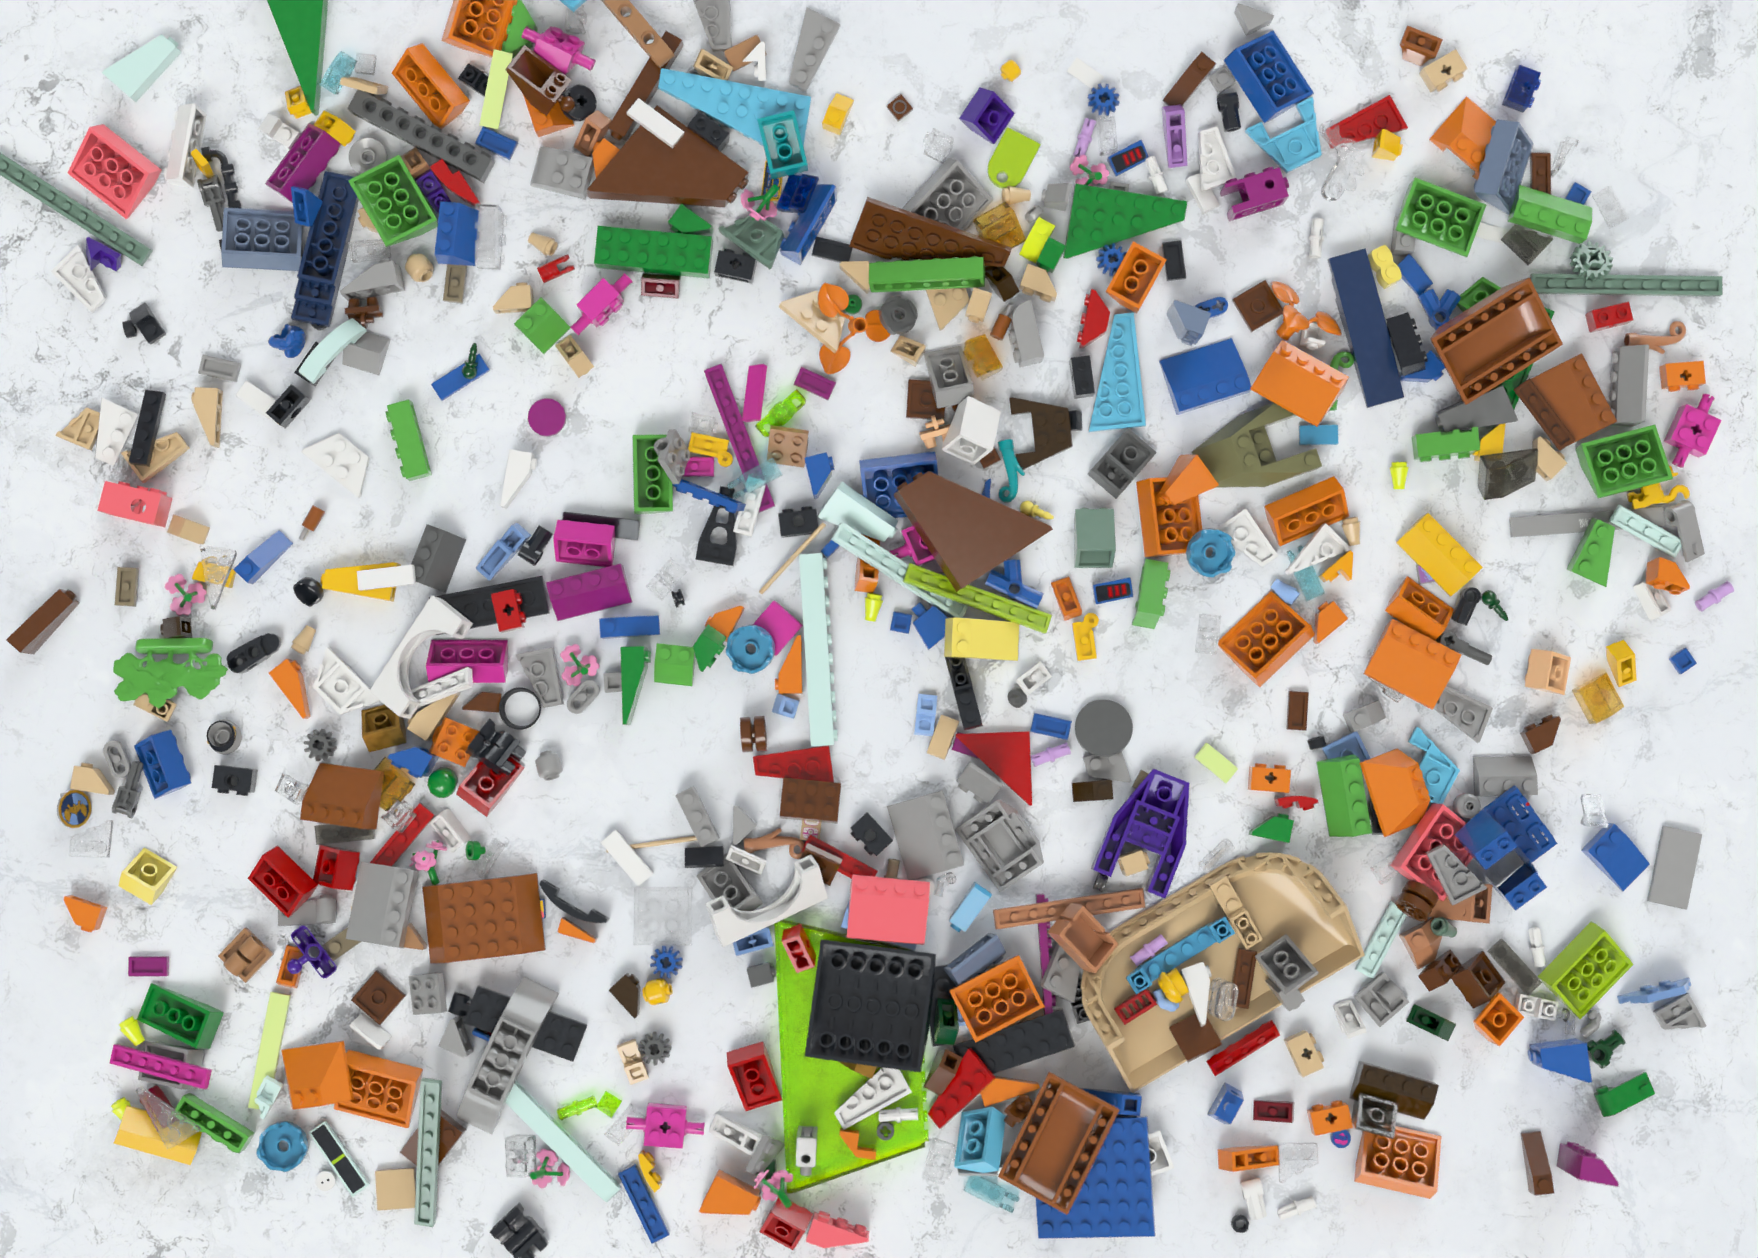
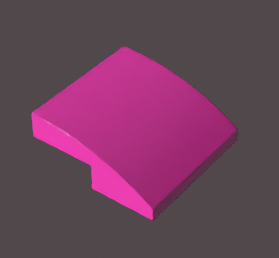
M775 600L753 624L764 628L770 633L775 644V656L781 652L803 626L802 623Z

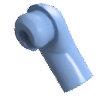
M1161 988L1153 991V995L1160 1008L1170 1012H1174L1179 1008V1003H1173L1165 998Z

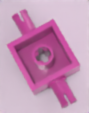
M551 26L541 34L529 27H525L522 33L523 39L535 44L533 52L565 75L576 64L589 71L595 65V59L582 54L585 42L574 35L564 33L558 27Z
M625 273L613 285H610L603 278L576 304L582 316L570 328L577 335H580L590 323L597 328L600 325H605L609 320V316L613 312H618L623 306L622 303L624 301L621 293L633 281Z
M1709 394L1702 395L1697 408L1688 404L1678 408L1663 441L1678 448L1672 464H1677V467H1684L1689 454L1698 458L1707 454L1722 421L1708 413L1715 399L1713 396L1709 398Z
M914 526L901 530L905 541L904 545L889 551L892 555L898 554L896 557L899 559L907 556L912 557L914 564L917 566L935 560L925 544L922 545L923 540Z
M648 1103L646 1117H627L626 1129L643 1130L645 1132L644 1146L683 1149L684 1135H704L705 1123L687 1122V1106ZM664 1122H667V1125L671 1127H668L667 1130H664L663 1126L660 1125H663Z

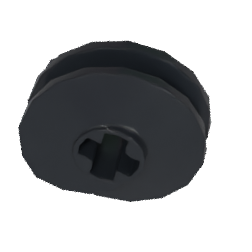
M575 85L562 95L570 96L575 101L573 110L568 112L562 110L564 115L573 121H584L596 109L597 101L595 95L585 85Z

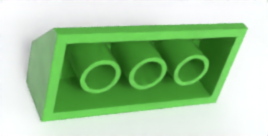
M1519 185L1507 222L1581 244L1587 240L1592 224V207Z
M667 435L632 436L634 514H655L673 511L672 482L658 462L659 456L654 450L655 442L661 438H666Z
M1352 754L1317 761L1329 836L1355 837L1372 833L1359 758Z

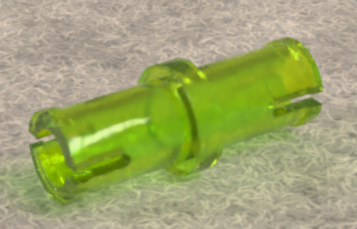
M594 1095L580 1101L575 1100L570 1105L558 1108V1117L562 1121L574 1115H582V1112L598 1107L597 1100Z

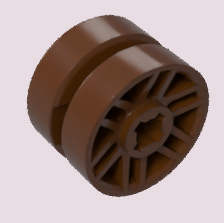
M755 716L754 725H752L750 717H740L742 752H753V743H755L757 751H767L765 716Z
M1407 881L1395 905L1407 916L1419 921H1426L1439 898L1426 885L1416 881Z

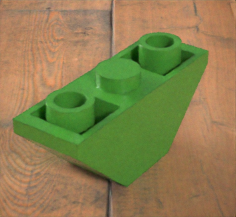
M518 0L517 5H514L512 8L513 19L512 23H509L507 27L508 38L502 45L503 52L513 54L512 59L515 58L524 45L529 49L534 45V43L522 38L525 27H529L536 32L538 30L522 0Z

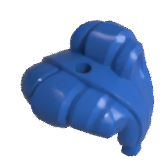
M285 324L281 335L275 334L271 336L268 343L273 348L283 350L286 357L295 358L303 350L306 335L302 328Z

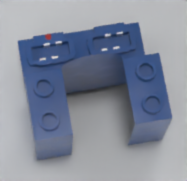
M1514 785L1484 807L1454 835L1465 850L1485 870L1513 849L1524 864L1498 888L1489 879L1488 881L1516 911L1547 888L1537 874L1538 872L1532 862L1558 843L1526 798Z

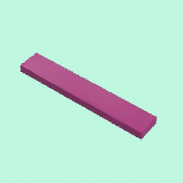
M119 1044L113 1045L110 1064L201 1089H208L212 1069Z

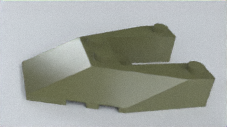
M1274 402L1239 415L1192 451V455L1197 454L1219 484L1216 488L1267 487L1322 467L1316 448L1279 461L1276 460L1265 427L1296 417L1297 415Z

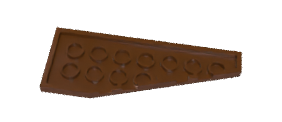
M867 197L849 247L883 259H892L894 257L909 261V259L932 260L934 258L951 259L953 257L970 258L977 256L984 258L985 266L1005 267L1012 247Z

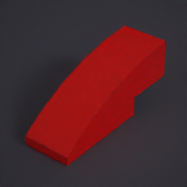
M443 159L430 166L437 178L449 191L468 204L477 208L482 207L459 170L452 174Z

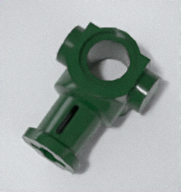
M1613 1030L1612 1034L1604 1040L1600 1039L1597 1042L1590 1040L1587 1042L1589 1060L1601 1069L1605 1068L1610 1064L1611 1056L1614 1054L1613 1050L1621 1044H1626L1625 1040L1616 1030ZM1600 1050V1057L1595 1059L1594 1052Z

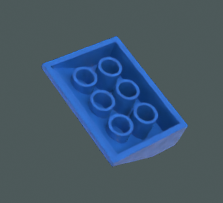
M1274 31L1235 48L1224 59L1227 67L1264 123L1278 117L1314 94Z
M817 184L815 189L811 188L807 195L809 200L805 206L802 205L797 214L799 217L796 222L793 221L788 229L790 234L787 239L783 238L780 246L782 256L799 265L802 264L837 201V189L833 184Z
M1232 338L1159 361L1176 415L1251 391V383Z
M935 452L859 460L863 497L894 518L907 517L894 497V494L898 491V486L904 482H907V484L913 482L912 478L920 472L924 475L930 471L938 475Z

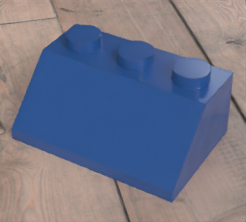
M440 202L434 253L438 264L476 266L482 217L481 211L457 202Z
M172 730L151 735L134 745L139 761L144 764L143 771L154 799L182 789L192 783L190 773L185 767L183 755L178 749L177 739L173 735Z

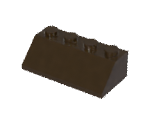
M1359 1061L1349 1099L1425 1120L1434 1105L1439 1085L1432 1081Z

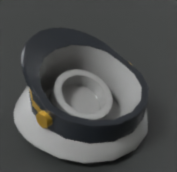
M230 720L216 721L207 730V743L219 754H230L237 750L241 744V731Z

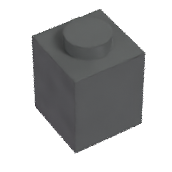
M770 961L750 966L746 969L751 988L774 982V977L777 976L775 966H771Z

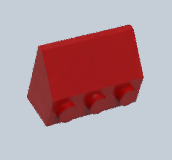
M278 845L262 855L248 877L288 918L311 897L318 886Z

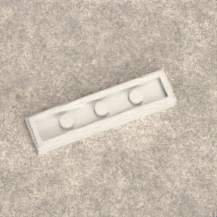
M467 667L411 689L414 697L421 703L418 708L473 687L472 669Z

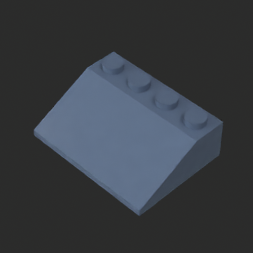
M1496 120L1495 126L1491 129L1490 143L1485 148L1486 156L1484 162L1480 164L1479 178L1474 183V192L1481 200L1508 215L1510 214L1518 186L1521 185L1534 144L1519 122Z
M224 208L221 248L222 267L299 271L302 257V225L295 223L294 211Z

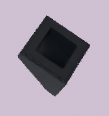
M1077 410L1069 411L1071 431H1082V412Z

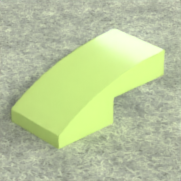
M1205 743L1194 757L1224 783H1227L1238 770L1235 765L1208 743Z

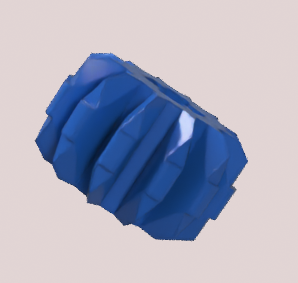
M1098 84V89L1093 87L1091 89L1092 94H1088V99L1091 100L1088 102V106L1093 107L1092 113L1098 110V116H1101L1103 112L1106 116H1109L1110 111L1114 113L1116 111L1115 106H1119L1120 102L1116 99L1120 95L1114 93L1115 87L1108 89L1109 84H1106L1105 88ZM1102 97L1106 98L1105 103L1101 102Z
M1114 243L1111 245V249L1108 245H1105L1104 250H1099L1098 252L1100 256L1096 258L1097 262H1101L1097 268L1101 269L1104 267L1102 274H1106L1109 271L1110 277L1113 276L1114 271L1115 273L1117 272L1127 253L1126 251L1121 253L1122 246H1119L1118 250L1115 249L1116 245ZM1115 257V262L1110 263L1109 260Z
M664 945L662 946V952L659 949L655 950L658 956H651V959L656 962L651 963L650 967L657 966L653 973L656 974L660 970V978H663L666 973L667 978L670 979L671 972L674 975L678 974L675 968L682 969L683 967L677 963L683 961V957L676 958L680 951L677 950L673 954V946H670L667 952ZM666 957H668L669 962H671V966L669 964L667 967H665L664 962H662V959L665 960Z

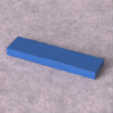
M634 1164L618 1172L620 1180L651 1244L669 1236L668 1229L637 1165Z

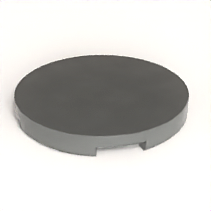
M1102 699L1090 702L1081 709L1075 722V735L1078 743L1087 752L1098 757H1110L1123 751L1128 745L1133 732L1132 720L1127 710L1119 703L1111 700Z

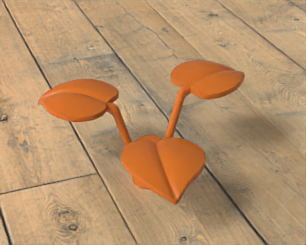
M1271 282L1275 296L1282 302L1289 303V305L1283 307L1284 322L1276 330L1279 337L1289 340L1295 332L1307 330L1312 322H1317V325L1328 333L1342 335L1339 325L1332 316L1318 311L1315 314L1316 317L1307 320L1304 315L1294 308V304L1299 303L1297 293L1284 283Z
M828 283L822 284L818 293V305L821 312L829 318L835 317L839 313V315L850 320L848 323L850 334L839 343L837 352L833 353L824 344L819 351L820 362L825 373L834 374L841 371L850 360V350L842 345L852 336L866 330V335L874 342H881L886 340L891 334L881 324L879 310L869 311L865 315V319L862 317L854 318L843 313L841 310H845L849 304L848 294L843 288Z

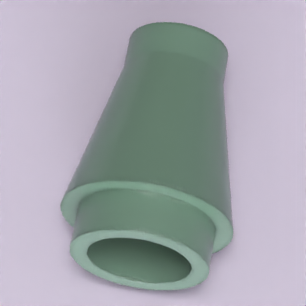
M1438 917L1431 922V930L1435 935L1450 938L1456 936V927L1446 918Z

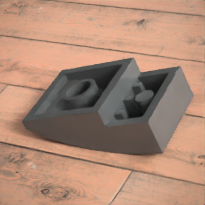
M1127 428L1087 475L1117 499L1157 452Z

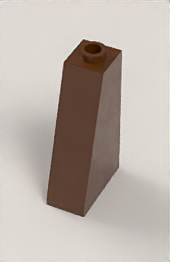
M59 589L17 628L6 641L20 653L34 655L79 605L80 602L75 599L77 596L69 589L67 591Z

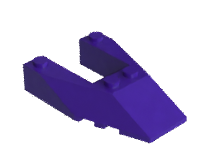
M1152 769L1113 816L1091 869L1111 877L1123 845L1127 841L1159 854L1145 891L1166 898L1187 844L1190 783Z

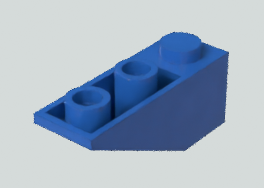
M1081 1088L1120 1109L1118 1114L1140 1116L1142 1099L1140 1093Z

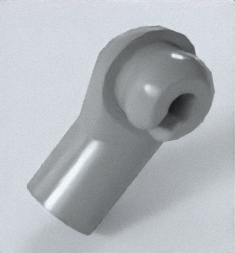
M1594 1009L1587 1013L1590 1019L1589 1024L1580 1030L1584 1038L1589 1037L1599 1029L1602 1017Z

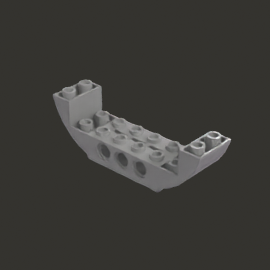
M526 977L522 979L503 1011L466 1088L458 1110V1119L491 1135L493 1134L500 1119L499 1115L547 1013L551 1011L559 995L558 992Z

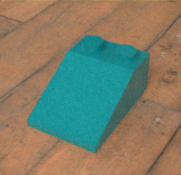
M792 110L758 118L757 121L771 180L808 171L795 111Z

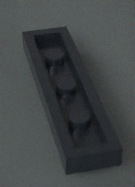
M145 390L129 457V463L132 465L150 467L166 397L164 392Z

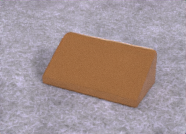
M758 35L724 51V56L729 65L733 67V72L754 62H743V60L761 42Z

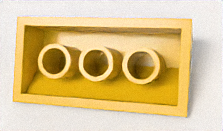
M1429 513L1421 516L1396 542L1449 596L1456 593L1483 568Z

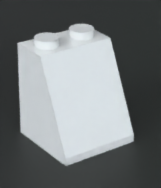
M967 396L958 404L941 450L975 465L993 450L1001 411L973 397Z

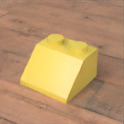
M143 848L121 872L118 886L152 905L163 893L177 867Z

